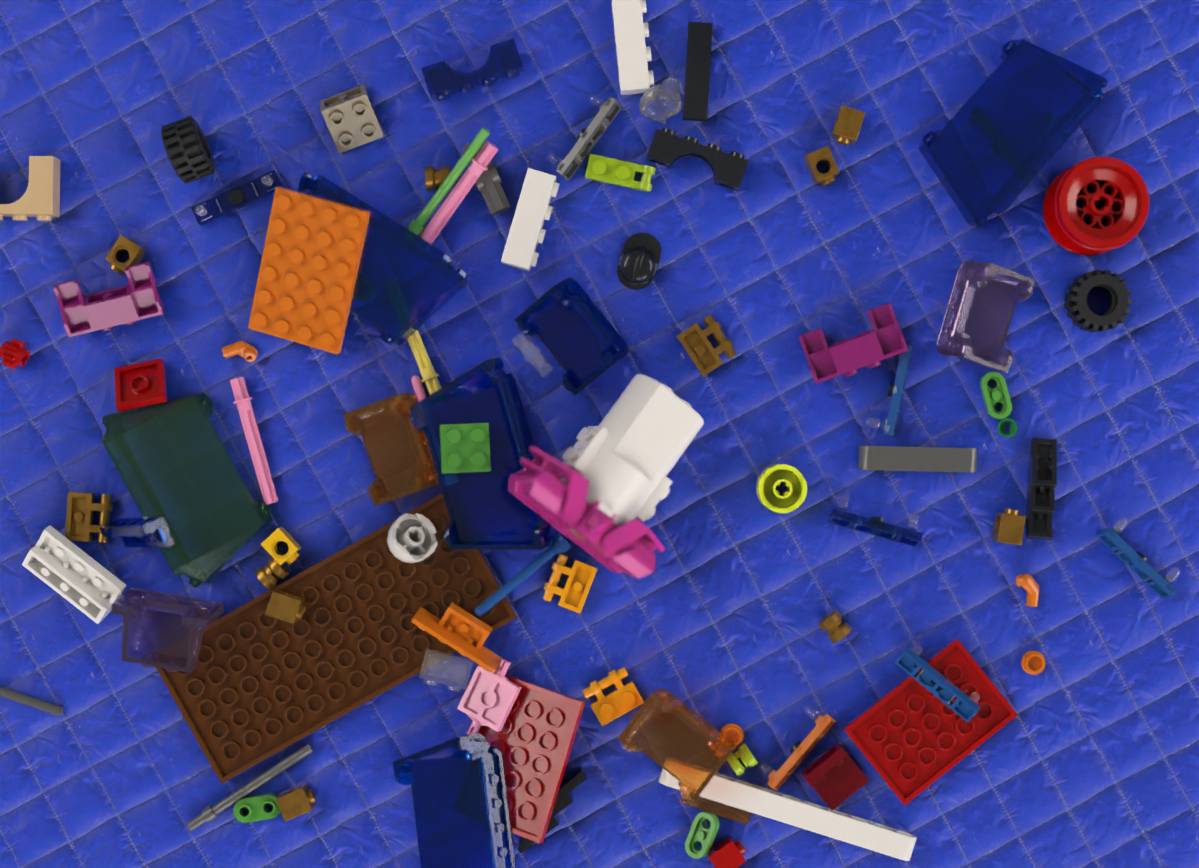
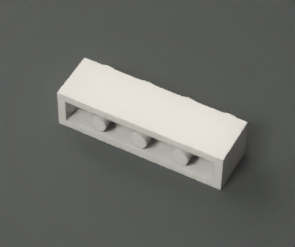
M611 0L620 94L648 93L650 85H654L653 70L648 71L647 61H652L650 46L646 47L645 37H649L648 22L643 23L642 14L647 13L646 0Z
M528 168L502 255V264L530 271L531 266L536 267L539 257L536 248L538 243H543L546 230L542 229L545 220L549 221L553 209L552 206H549L551 197L556 198L560 185L556 183V176Z

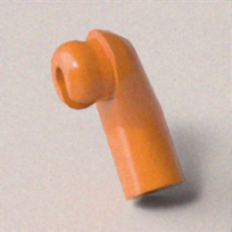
M238 341L221 348L225 359L239 355L245 361L253 362L258 355L256 348L245 341Z
M1018 574L1016 585L1023 587L1027 592L1025 606L1038 607L1040 590L1038 583L1030 574Z

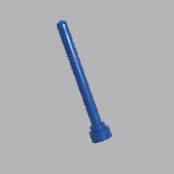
M560 533L553 537V541L550 543L551 546L476 607L475 614L482 616L554 555H559L562 552L566 553L572 548L567 540Z

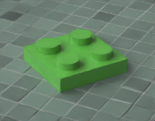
M489 423L439 425L441 474L491 471Z

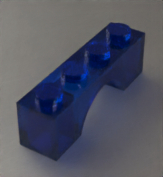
M513 38L490 46L488 60L480 69L474 72L461 73L455 71L445 61L423 67L421 70L431 99H437V102L451 98L450 94L460 92V94L469 93L474 90L473 87L481 84L483 87L494 85L497 83V79L506 77L507 80L516 78L520 75L519 72L523 71V66Z

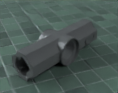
M468 144V145H466L465 147H463L464 152L466 151V149L469 147L470 144ZM484 144L481 145V147L479 148V150H478V151L476 152V154L474 155V158H475L476 155L479 153V151L481 150V148L483 147ZM490 161L487 165L488 170L482 172L476 181L479 192H482L491 215L507 210L510 208V205L500 184L502 181L496 167Z

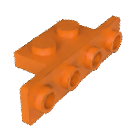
M454 603L450 604L442 619L420 607L411 620L421 630L430 633L438 638L440 642L449 645L462 656L468 657L479 664L481 668L491 673L496 671L502 658L482 646L493 628Z

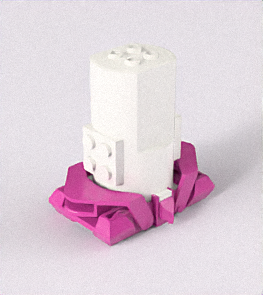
M636 374L599 426L584 427L579 432L576 438L578 439L577 443L573 448L569 447L563 454V462L531 445L529 452L533 455L534 459L532 461L526 458L520 459L519 462L524 469L509 476L508 492L611 572L618 574L625 572L630 577L639 579L653 573L655 570L656 559L653 554L654 550L660 553L665 550L654 533L642 522L649 520L656 511L655 506L659 500H663L669 494V487L672 481L666 476L702 428L704 421L688 402L675 395L673 390L667 385L648 376Z

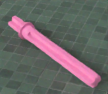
M486 141L476 157L471 159L472 162L414 243L417 251L423 254L427 252L482 172L488 170L487 165L499 150L494 144Z
M244 377L230 380L235 398L233 403L238 408L264 503L272 504L278 501V497L250 401L252 397H249Z

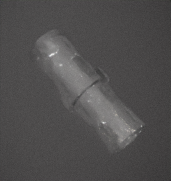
M523 331L511 340L523 353L525 361H529L542 378L554 368L540 353L541 349L535 347Z

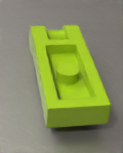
M590 154L585 179L651 192L652 184L650 182L652 176L655 175L656 168ZM635 172L642 174L641 182L634 181Z

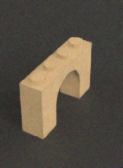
M29 156V183L27 190L19 200L10 204H0V221H3V217H12L14 221H27V217H36V221L50 222L52 217H60V159L54 156Z

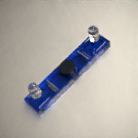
M272 170L227 192L196 204L191 209L198 224L203 226L275 193L276 187H283L277 172ZM254 183H256L257 188H258V190H259V192H260L261 195H258L257 190H256V188H255V186H254ZM215 201H217V203H218V205H219V208H220V210H221V213L219 212Z
M847 493L841 494L838 509H833L828 521L832 524L914 547L918 546L923 533L917 532V529H913L918 527L919 515L917 513L910 515L909 527L906 529L885 523L880 517L867 518L847 512L846 508H848L850 496Z

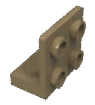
M364 84L319 101L321 113L339 153L383 137V132Z

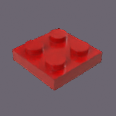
M162 358L114 368L116 408L119 412L167 402L165 364Z

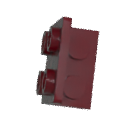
M839 743L801 772L807 783L813 787L831 810L838 807L868 782V778Z

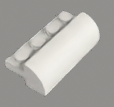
M51 525L44 529L37 544L29 550L22 563L25 568L97 624L119 602L123 596L121 593L126 587L125 583Z

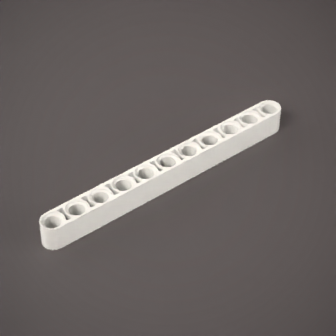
M671 758L665 759L659 782L663 785L904 861H910L917 839L916 836L837 810H831L828 807Z

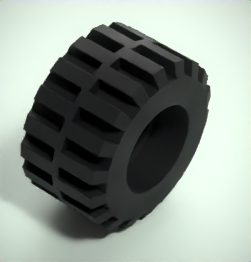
M188 116L162 126L161 136L166 153L178 177L185 184L214 174L215 163L210 147L195 119Z
M1094 270L1074 279L1075 282L1068 286L1069 292L1065 293L1064 296L1067 299V303H1064V308L1069 310V313H1066L1068 318H1073L1074 321L1072 323L1075 326H1081L1080 329L1084 331L1099 332L1117 327L1118 323H1122L1126 319L1124 316L1128 315L1131 310L1128 308V305L1132 304V299H1128V294L1132 293L1130 289L1125 288L1127 282L1125 280L1120 281V275L1117 273L1111 274L1109 270ZM1093 287L1101 288L1108 296L1109 306L1103 315L1094 314L1087 305V294Z

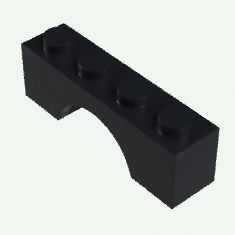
M662 128V130L656 129L647 155V161L670 168L680 158L688 156L697 157L704 160L712 169L714 184L738 191L748 164V160L744 159V155L733 151L730 154L722 152V148L714 144L708 143L707 146L698 143V139L691 136H685V138L675 136L676 132L667 128Z

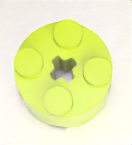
M775 464L764 469L758 477L756 493L759 501L767 509L777 513H789L797 509L804 502L807 495V482L801 472L795 467ZM783 482V485L787 487V491H783L782 495H779L776 486Z

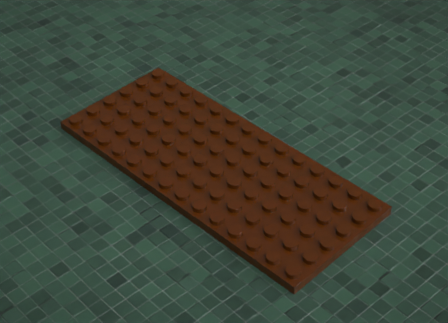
M447 491L408 512L413 515L416 513L422 514L431 521L436 529L437 547L423 561L407 563L400 561L391 553L387 543V536L391 525L397 520L395 519L150 657L221 784L457 652V650L440 642L438 638L421 630L411 622L420 607L442 619L450 604L454 603L492 627V631L517 618L506 596L482 616L475 614V608L501 587ZM278 589L305 598L303 605L306 606L301 620L298 619L297 622L291 624L265 615L274 590Z

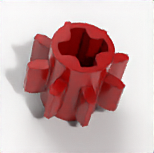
M12 338L11 342L5 341L0 348V358L3 359L1 364L15 370L17 366L23 367L30 356V351L25 349L27 343Z

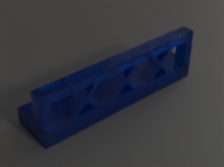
M163 516L120 518L100 528L103 537L121 536L125 547H169L174 544Z

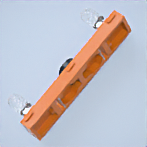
M806 705L804 707V713L812 720L818 716L819 712L812 706ZM827 713L825 716L820 714L814 721L816 726L803 742L798 741L793 745L790 750L792 754L778 771L773 769L767 776L769 778L767 784L777 791L836 720ZM764 760L758 761V769L767 775L772 767Z

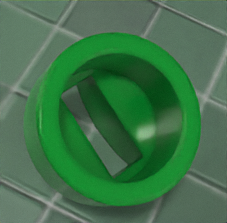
M1005 418L999 422L998 432L1001 436L1010 438L1016 434L1017 424L1014 420ZM1006 422H1011L1010 434H1005Z

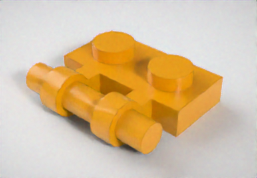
M559 554L557 561L553 562L551 567L553 571L549 582H546L543 588L545 592L542 599L551 602L554 594L560 595L559 606L581 613L598 568L576 559L572 568L567 567L565 564L568 556ZM562 573L569 576L564 588L557 586Z
M625 667L617 671L615 669L608 673L609 676L598 682L595 680L589 683L590 686L582 690L586 699L596 695L598 700L591 703L590 706L602 726L644 703L633 681L623 685L621 679L629 675ZM614 684L617 689L605 696L602 690Z

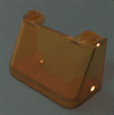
M408 392L391 396L343 414L347 430L355 436L362 435L377 479L370 484L369 496L373 500L374 506L442 483L441 466L419 402L414 394Z
M658 688L649 695L618 738L622 742L621 745L624 749L631 753L642 751L679 780L680 793L686 798H693L694 800L701 795L736 749V745L728 737L664 688Z

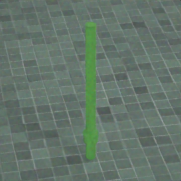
M484 127L481 128L417 219L414 218L408 226V232L399 243L402 247L407 249L415 237L423 232L426 227L425 223L489 136V130Z

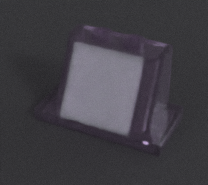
M138 588L130 589L112 604V613L123 615L122 661L142 664L143 667L165 668L169 672L182 671L192 673L197 667L204 631L224 613V603Z

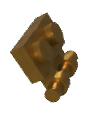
M711 314L703 319L707 325V328L703 331L696 323L676 336L702 376L723 364L718 356L722 352L726 354L728 359L737 355L732 347L734 344L730 339L727 340L720 329L722 326L718 321L714 320ZM713 334L720 345L715 349L707 339V336Z
M68 492L65 537L70 541L90 542L92 541V532L99 533L98 542L108 543V533H111L109 517L110 511L113 509V504H110L111 494H101V503H94L95 493ZM94 511H100L99 525L93 524Z

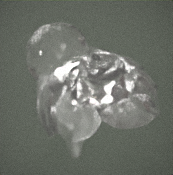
M667 78L662 84L648 88L639 102L638 109L641 114L666 124L667 118L681 111L680 93L682 91V84L675 78Z

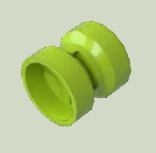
M745 743L740 745L736 752H730L725 756L737 776L743 774L747 767H753L758 764Z

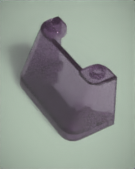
M964 262L956 276L937 341V351L951 358L1008 373L1013 358L1012 352L1003 347L1016 302H1024L1030 298L1033 293L1035 279L993 263Z

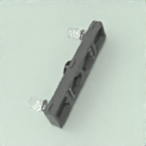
M591 95L589 97L590 103L600 108V111L589 126L580 131L578 141L564 160L554 153L547 155L548 162L556 166V172L568 182L622 109L614 98L609 97L604 102L597 95Z

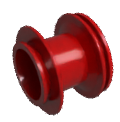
M1104 156L1082 160L1061 172L1048 187L1043 201V219L1051 237L1066 250L1080 255H1098L1128 243L1144 225L1149 210V193L1141 175L1126 162ZM1087 186L1094 188L1093 194L1088 193ZM1077 199L1083 201L1084 205L1082 208L1077 207ZM1098 200L1102 203V208L1099 210L1096 209L1094 204ZM1084 215L1090 217L1091 222L1089 225L1084 223ZM1102 217L1107 218L1106 226L1101 224Z

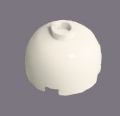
M406 513L399 517L391 525L387 536V543L391 553L400 561L407 563L423 561L434 552L438 540L436 541L434 525L428 518L418 513L415 515Z

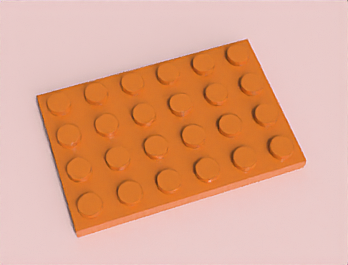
M276 187L248 328L330 353L340 354L371 212L288 188Z

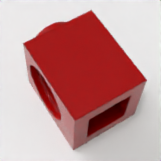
M730 836L710 849L708 857L715 868H737L746 862L743 855L746 853V850L739 840L735 842Z

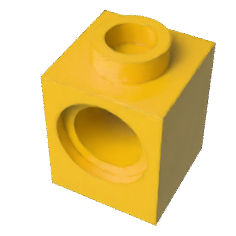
M283 527L277 528L261 543L263 548L280 566L286 562L289 565L300 556L297 552L302 548ZM280 541L288 544L289 550L286 554H281L278 551L277 546Z

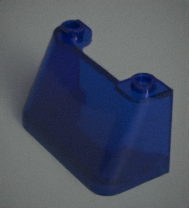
M567 278L554 285L515 319L519 330L524 335L535 336L537 334L565 369L563 385L574 396L629 353V348L622 337L580 284L572 278Z

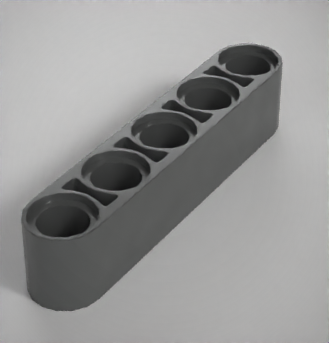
M859 446L858 470L977 472V448Z

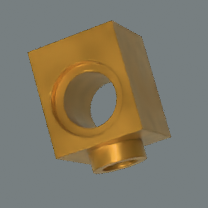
M842 105L838 111L831 134L832 138H836L835 142L849 146L850 143L854 144L857 141L865 112Z
M829 146L809 153L803 158L814 185L821 183L822 186L836 181L835 176L840 172ZM818 162L826 163L828 165V172L820 173L816 168V164Z
M120 235L105 259L111 263L109 266L111 269L122 275L125 272V267L138 264L147 250L128 237ZM127 250L129 252V259L127 262L122 263L120 255L123 251Z
M1004 508V513L996 512L992 541L1022 545L1026 517L1020 516L1019 510Z
M278 589L274 590L265 615L294 624L298 619L301 620L304 615L306 606L303 605L305 598Z
M307 784L280 794L276 801L284 821H288L312 811L316 806L315 802H317L313 789H309Z

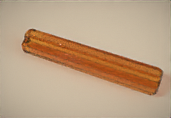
M683 792L681 797V803L684 805L713 812L715 815L743 824H748L751 817V812L688 792Z

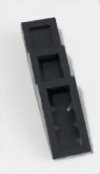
M688 22L683 120L707 122L713 23Z
M1031 439L1026 504V538L1050 540L1052 538V514L1055 512L1054 488L1057 486L1056 439Z
M579 768L560 785L546 834L559 825L560 819L556 814L573 802V796L570 792L587 780V775L582 768ZM522 837L518 844V851L522 853L535 842Z

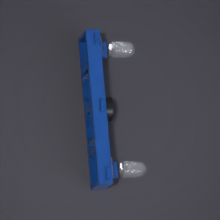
M907 345L908 351L895 355L899 363L895 383L891 382L888 390V396L892 397L888 419L882 420L881 429L885 431L887 436L895 437L913 348L911 345ZM868 417L865 419V425L878 429L880 419Z
M1120 518L1113 528L1103 529L1096 535L1162 599L1173 596L1176 590L1171 586L1170 582L1173 583L1180 575V570L1174 567L1166 575V578H1162L1147 563L1148 560L1142 553L1135 552L1121 539L1119 533L1128 524L1126 518Z
M916 645L912 650L907 647L894 663L968 723L981 708L977 704L980 700V695L974 692L968 697L948 681L944 675L919 657L923 651L921 646ZM920 668H922L923 670H922V672L919 674V673H918V670H919Z

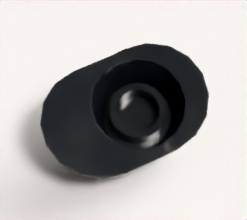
M648 233L634 234L627 239L618 262L617 274L621 283L629 289L639 290L645 288L652 282L661 258V247L654 236Z

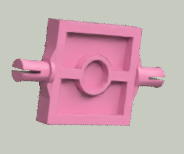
M501 659L499 667L494 673L478 665L457 709L467 714L472 720L467 732L471 737L476 738L481 725L488 726L497 732L501 731L522 688L509 681L505 676L511 665V662H507L505 659Z

